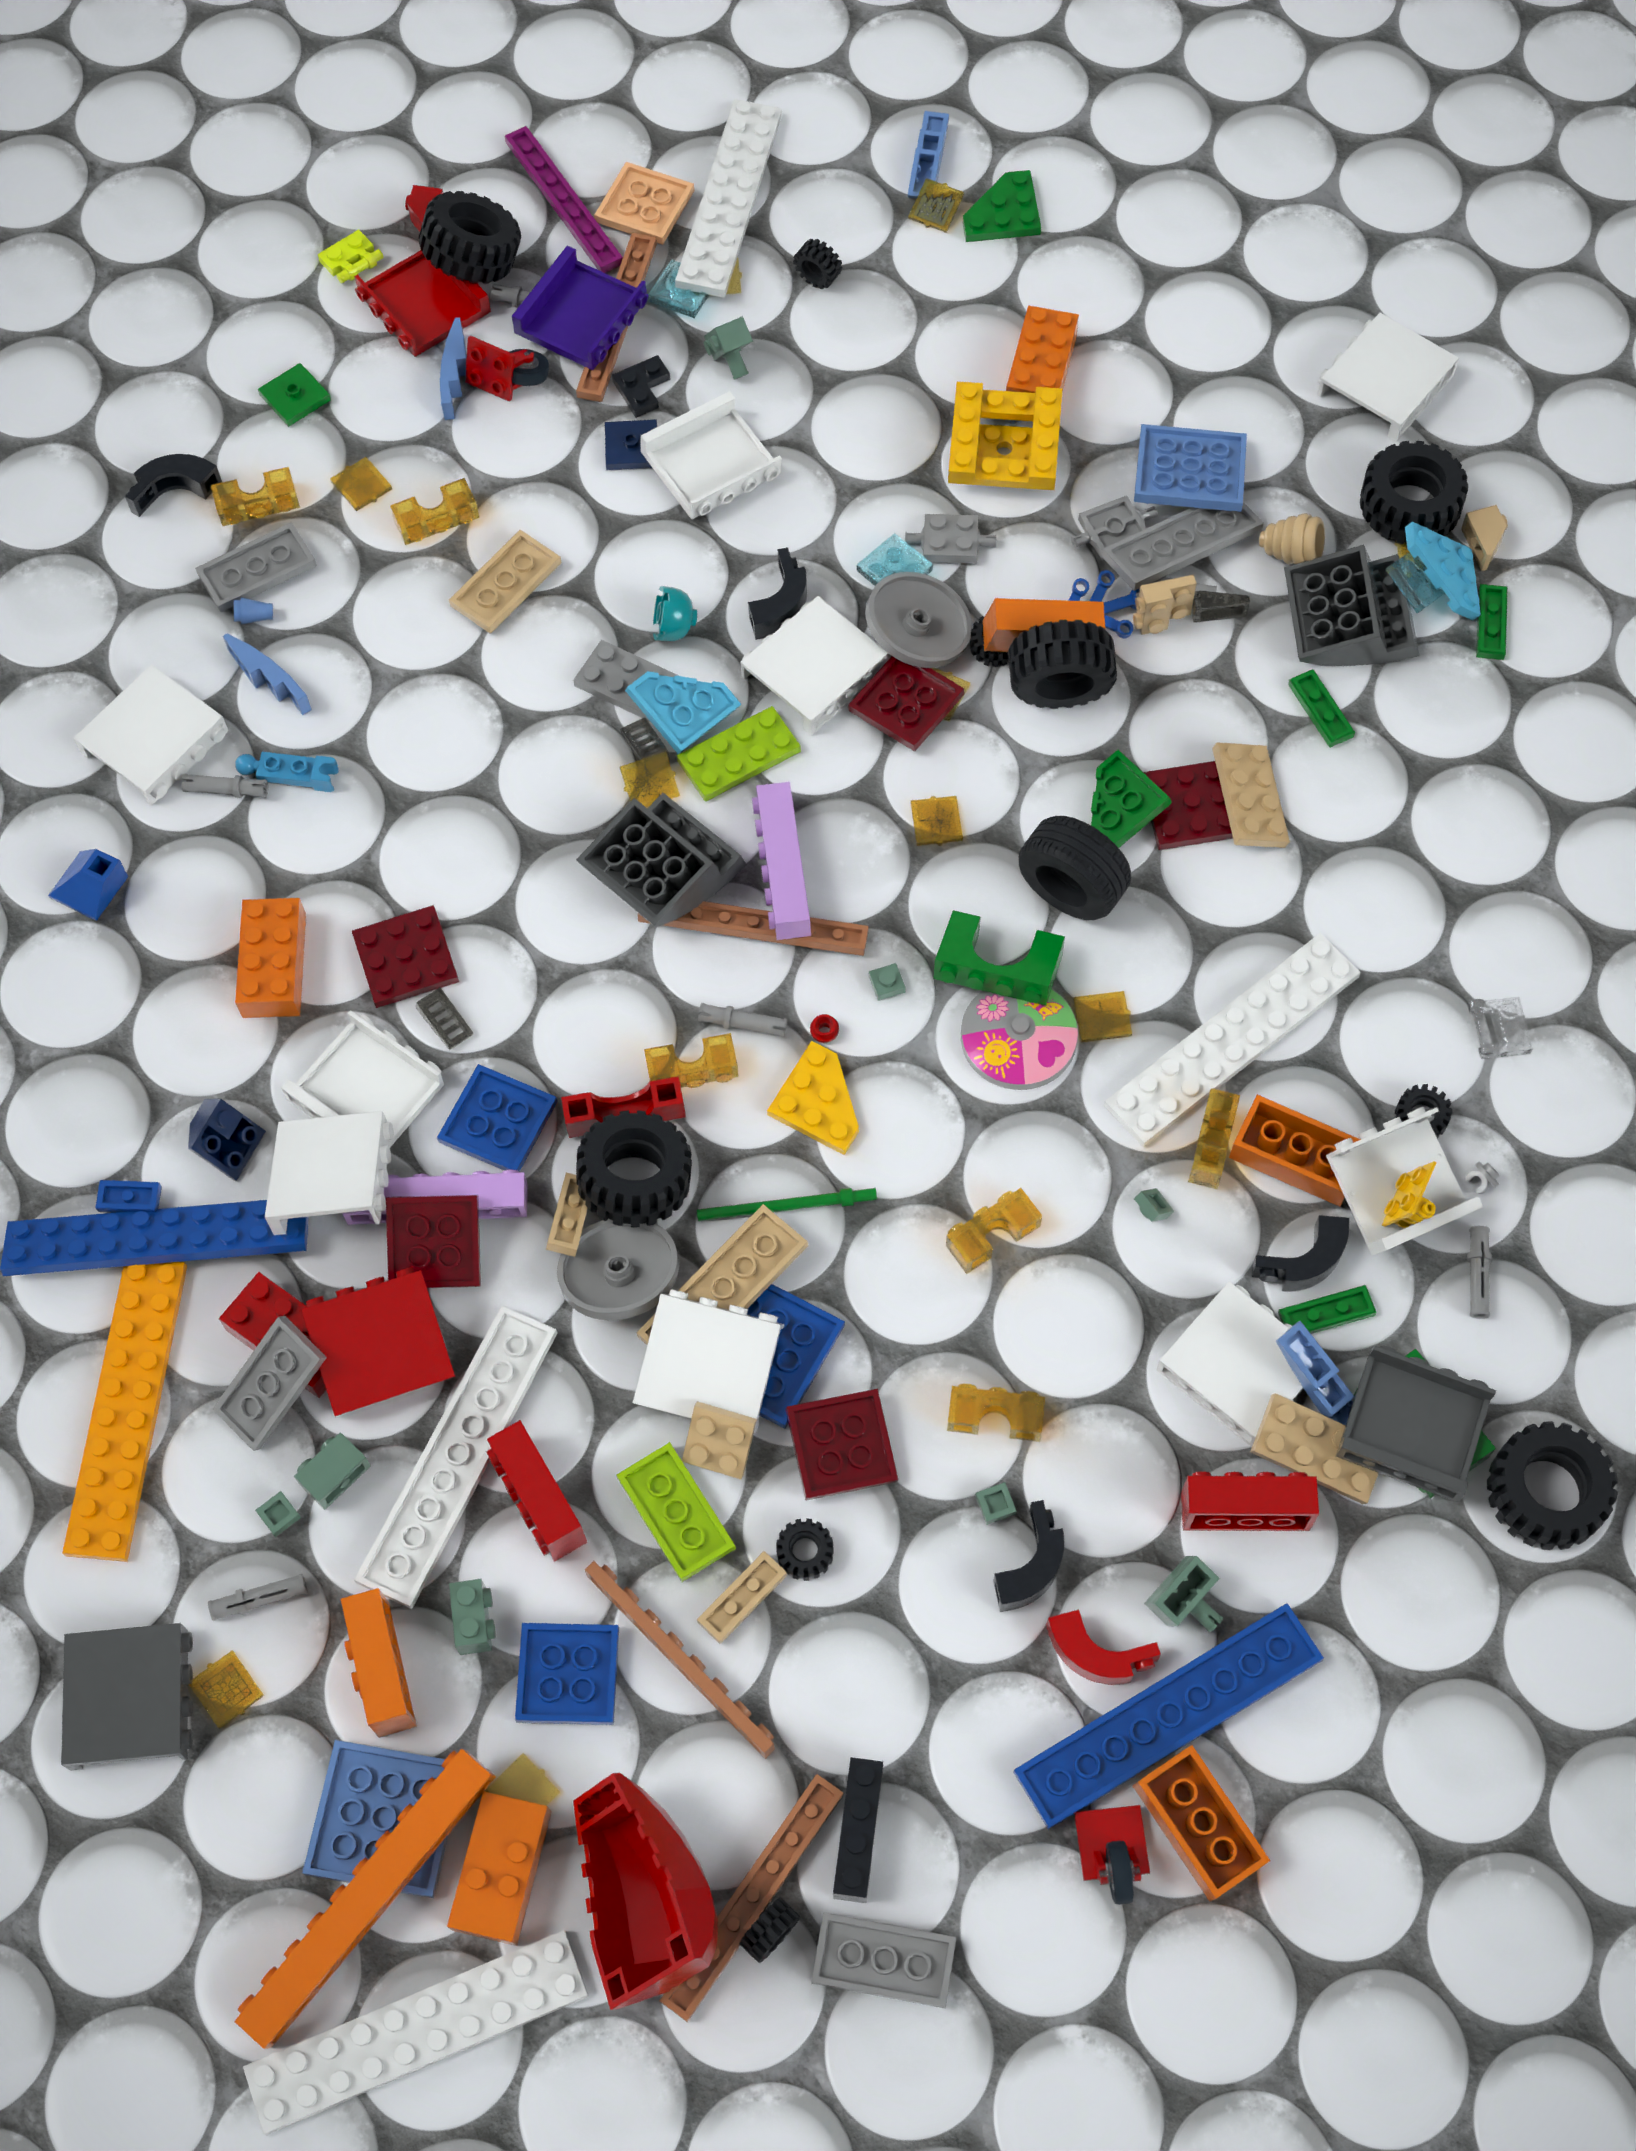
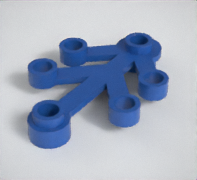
M1104 570L1099 574L1097 586L1090 601H1102L1106 590L1112 586L1115 580L1114 574L1111 571ZM1101 577H1108L1110 583H1104ZM1079 578L1074 581L1072 594L1068 601H1080V598L1087 594L1089 583L1086 579ZM1076 585H1083L1085 587V590L1079 591L1076 588ZM1140 588L1135 591L1131 590L1129 595L1104 602L1105 628L1116 632L1120 638L1125 639L1131 635L1133 624L1129 620L1118 621L1105 614L1127 607L1137 610L1135 598H1137L1136 594L1139 593ZM1120 626L1128 627L1129 632H1122Z

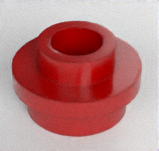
M827 1014L817 1016L810 1024L811 1036L821 1043L833 1041L839 1033L837 1020ZM822 1027H827L830 1029V1031L826 1033L820 1032L819 1030Z

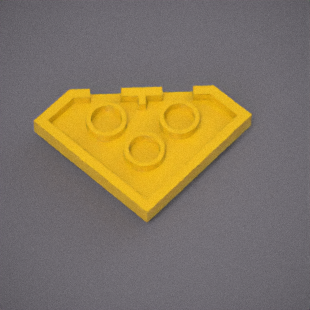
M811 1041L768 1108L767 1115L845 1155L859 1132V1125L837 1053Z

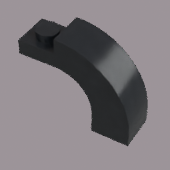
M171 454L151 460L134 472L137 484L129 489L125 498L131 512L140 517L160 495L167 491L184 489L206 500L220 485L222 480L217 466L210 461L190 454Z
M788 547L777 549L778 566L783 580L781 589L771 597L748 602L749 619L755 640L775 633L786 619L796 615L806 603L805 567L798 568L796 557L791 558Z
M1319 1215L1314 1226V1246L1309 1252L1295 1258L1256 1255L1252 1264V1277L1259 1278L1263 1282L1282 1280V1291L1284 1292L1304 1290L1320 1283L1332 1273L1340 1261L1349 1237L1350 1218Z
M1044 1500L1031 1502L1029 1510L1037 1544V1551L1034 1557L1021 1568L994 1573L993 1583L1000 1612L1018 1609L1036 1601L1049 1589L1060 1569L1064 1553L1063 1528L1050 1531V1528H1054V1519L1051 1509H1045Z

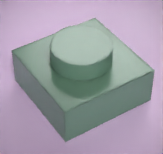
M896 963L869 971V979L878 1001L906 992V987Z
M1157 1188L1141 1191L1134 1198L1140 1206L1141 1213L1150 1219L1151 1222L1167 1219L1174 1212Z
M1005 1482L976 1492L975 1497L986 1525L1016 1515L1017 1511Z
M282 1491L255 1510L275 1537L301 1518Z

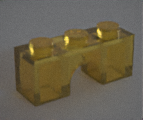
M289 467L264 472V485L259 491L254 493L243 492L239 487L237 479L211 485L216 510L222 526L234 525L239 522L300 508Z
M465 478L441 486L440 491L443 501L435 508L420 506L415 496L390 505L395 525L405 545L419 542L426 537L443 533L450 528L480 518L476 500Z
M731 1033L702 1038L704 1051L702 1056L694 1062H683L675 1055L673 1044L644 1049L650 1081L679 1076L681 1088H697L704 1083L713 1081L723 1083L739 1077Z
M1210 1089L1188 1180L1189 1183L1218 1189L1240 1095Z
M1022 1188L1015 1192L1008 1191L997 1200L998 1203L990 1208L987 1206L982 1207L975 1212L973 1219L965 1224L962 1222L957 1223L948 1231L946 1247L966 1274L991 1259L993 1247L985 1237L990 1231L995 1229L1004 1230L1017 1242L1041 1227L1042 1214Z
M959 1384L958 1387L952 1386L947 1431L978 1435L981 1419L989 1413H999L1009 1421L1010 1439L1040 1442L1045 1397L1039 1396L1038 1393L1033 1391H1022L1020 1394L1008 1393V1390L1000 1387L983 1390L977 1389L972 1384Z

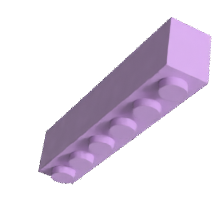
M790 782L757 785V797H752L753 813L760 816L759 820H755L757 837L762 836L763 842L758 843L760 860H766V865L761 866L763 883L769 882V888L764 889L766 906L772 905L773 912H768L769 929H775L777 940L811 936L810 916Z
M505 1170L502 1173L496 1174L476 1171L472 1175H460L454 1172L444 1173L442 1176L415 1174L412 1177L403 1178L396 1175H388V1187H384L385 1200L386 1197L479 1195V1219L527 1217L528 1183L524 1172L517 1170ZM386 1209L381 1213L380 1223H386ZM369 1210L343 1213L348 1225L375 1224Z

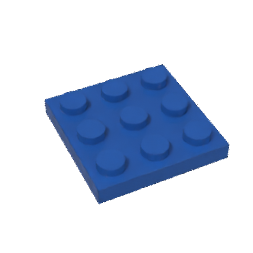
M478 1064L438 1134L437 1140L443 1145L504 1171L517 1170L520 1172L558 1102L557 1097Z
M522 1623L515 1711L516 1723L614 1725L619 1626Z

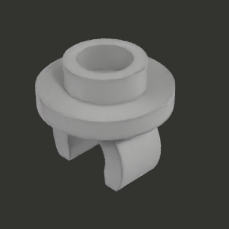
M1477 1162L1475 1165L1479 1171H1471L1465 1178L1468 1182H1471L1476 1177L1481 1178L1482 1184L1475 1190L1478 1194L1485 1193L1490 1183L1494 1187L1499 1185L1496 1180L1499 1174L1488 1162L1485 1165Z

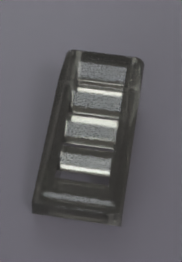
M1195 591L1191 610L1193 623L1246 617L1250 597L1229 593Z
M645 717L620 729L645 773L646 768L648 771H651L670 762L667 748ZM640 728H644V730H642V731H640V732H638V733H636V734H634V735H631V734H630V733H632V732H634V731H636V730H638V729H640ZM645 735H648V737H646V738H644V739H642V740H640V741H638V742L635 741L636 739H638V738H640V737H643V736H645ZM649 742H652V743H653V744L648 745V746H646V747H644V748H642V749L640 748L641 746H643V745H645V744H647V743H649ZM654 749L657 750V751H655V752H653V753H651V754L645 755V753H647V752H649V751H651V750H654Z
M441 987L416 1002V1009L449 1051L474 1035ZM440 1002L442 1006L431 1013L429 1009ZM445 1011L449 1013V1015L445 1016L438 1022L435 1019V1017L439 1016ZM452 1019L456 1022L446 1030H443L441 1027ZM461 1028L463 1032L450 1040L447 1035Z

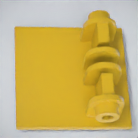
M1433 1161L1424 1166H1419L1408 1173H1403L1398 1178L1395 1185L1397 1191L1394 1198L1385 1207L1384 1214L1386 1216L1382 1226L1385 1227L1394 1223L1401 1228H1406L1434 1216L1436 1207L1434 1203L1423 1197V1193L1437 1162Z

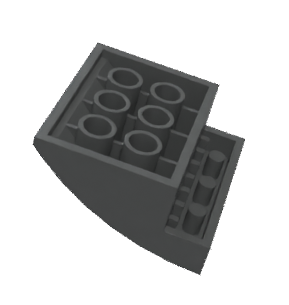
M1363 544L1310 561L1284 567L1300 662L1326 666L1384 664L1419 656L1403 564L1398 554L1371 561Z
M662 793L648 808L634 798L576 859L580 865L654 927L672 922L691 912L703 901H707L719 892L747 865L738 852L665 793Z

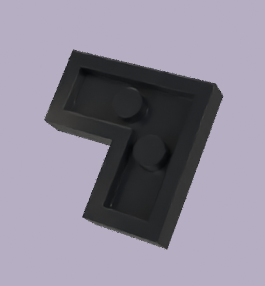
M656 355L612 374V380L633 415L637 418L659 408L658 400L650 388L670 380V373L659 355Z

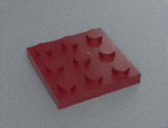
M891 656L849 703L848 709L852 714L915 752L965 693L963 687L935 670L909 665Z
M1215 761L1143 772L1172 801L1166 809L1151 821L1158 850L1233 839Z
M434 905L352 930L376 1008L459 982Z
M479 1195L386 1197L388 1280L397 1278L395 1272L413 1267L415 1272L422 1271L427 1288L481 1286Z
M878 1389L786 1407L785 1410L805 1501L895 1483L899 1480Z

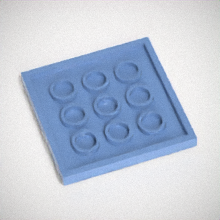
M1141 424L1134 502L1242 512L1247 434Z
M335 1740L302 1873L307 1876L350 1883L355 1877L352 1874L354 1868L365 1857L368 1860L377 1850L375 1844L386 1831L392 1832L400 1823L397 1817L409 1804L414 1806L422 1796L419 1791L431 1777L436 1779L444 1770L441 1765L445 1759ZM448 1836L401 1893L429 1898L435 1897Z

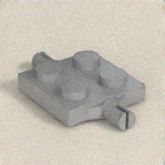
M1126 495L1079 513L1078 521L1085 533L1071 537L1072 545H1074V548H1077L1078 546L1090 543L1096 549L1101 560H1104L1101 556L1103 548L1146 529L1145 521L1158 517L1157 509H1155V506L1139 511L1132 505Z
M925 514V523L921 533L905 532V544H921L923 562L977 563V552L980 546L996 547V535H980L978 515Z

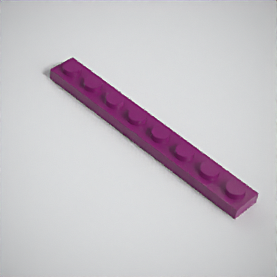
M524 126L505 135V142L595 267L603 273L619 267L623 257L528 127Z

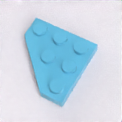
M1411 522L1405 527L1408 551L1414 558L1419 556L1425 564L1427 570L1424 573L1436 589L1440 587L1450 599L1447 604L1454 613L1472 621L1478 618L1481 613L1472 549L1427 527Z
M649 671L630 684L625 690L677 754L682 753L741 705L724 683L715 681L712 683L701 682L695 678L682 676H662L659 673Z

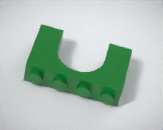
M953 910L935 958L933 979L1046 1006L1063 956L1065 936L1037 930L1030 952L1022 961L1007 966L994 965L981 959L974 950L979 937L981 917Z

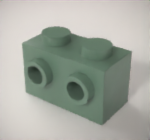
M341 1432L336 1437L332 1436L327 1439L321 1446V1451L313 1459L305 1460L298 1467V1473L294 1475L299 1485L324 1510L371 1467L367 1458Z
M482 1579L449 1583L455 1648L460 1655L492 1651L491 1639L496 1638L494 1620L489 1619L488 1607H493L491 1589L485 1587Z

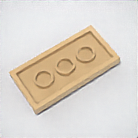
M519 530L449 599L450 606L491 634L562 563L561 557L522 530Z
M1217 742L1212 750L1234 844L1285 848L1290 843L1267 746Z
M1279 1394L1271 1395L1250 1453L1289 1471L1305 1472L1308 1476H1317L1318 1484L1361 1504L1368 1503L1378 1476V1472L1335 1457L1345 1425Z

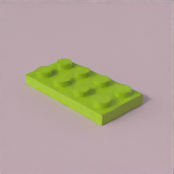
M771 706L678 754L677 761L706 802L800 753L801 746L777 711Z
M670 1442L616 1474L621 1486L681 1582H684L736 1549L732 1539Z

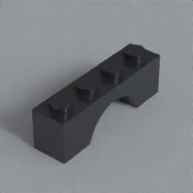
M850 1757L833 1899L867 1903L883 1775V1761Z

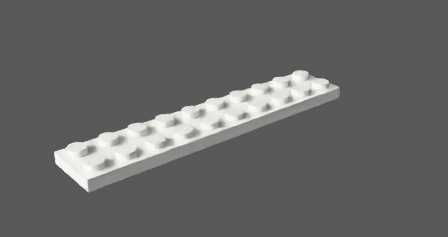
M734 99L675 279V288L725 298L782 117V108Z
M1319 933L1105 1100L1104 1107L1144 1148L1359 978L1361 972Z
M501 1306L354 1579L357 1584L370 1590L379 1588L385 1597L410 1609L414 1607L490 1462V1458L486 1451L491 1449L487 1438L507 1428L511 1423L557 1335L556 1329L505 1306Z
M563 1930L243 2066L263 2134L273 2133L589 1997L566 1931Z

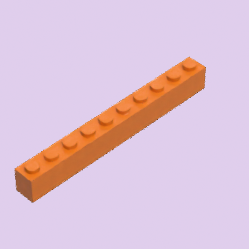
M461 1748L458 1753L454 1750L448 1755L441 1765L444 1770L436 1779L431 1777L419 1791L422 1796L414 1806L409 1804L397 1817L400 1823L392 1832L386 1831L375 1844L377 1850L368 1860L365 1857L352 1871L355 1877L347 1886L341 1885L329 1899L332 1904L325 1913L319 1912L312 1918L307 1925L309 1932L301 1941L296 1939L284 1953L286 1960L278 1969L275 1966L270 1969L261 1980V1984L264 1986L256 1996L249 1995L239 2006L237 2011L241 2014L234 2022L263 2049L272 2048L482 1795L483 1791L496 1778L490 1770L467 1750Z

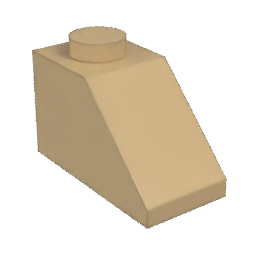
M1497 505L1467 512L1461 528L1481 571L1488 569L1508 526L1506 517L1500 513Z

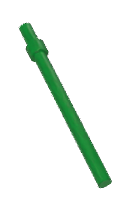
M852 1188L840 1189V1192L697 1209L698 1221L753 1215L763 1204L772 1212L841 1204L842 1207L854 1206V1202L877 1200L876 1188L853 1191Z

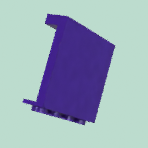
M567 245L513 313L514 333L594 370L599 362H603L610 347L619 341L621 333L626 326L632 324L634 316L639 309L645 307L648 301L646 282L642 280L636 288L578 261L576 249Z

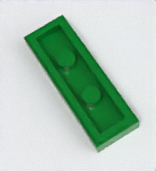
M1480 584L1478 597L1481 615L1477 618L1476 658L1504 660L1508 586Z
M1314 669L1289 679V687L1329 748L1354 737L1355 731Z
M1366 1285L1285 1307L1278 1311L1283 1324L1293 1326L1298 1321H1301L1310 1334L1373 1317L1377 1313Z

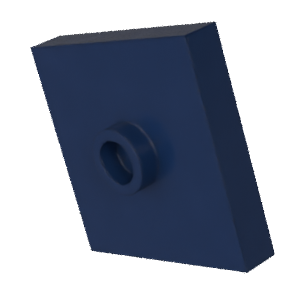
M657 419L605 422L606 470L652 468L640 452L641 435L657 428Z

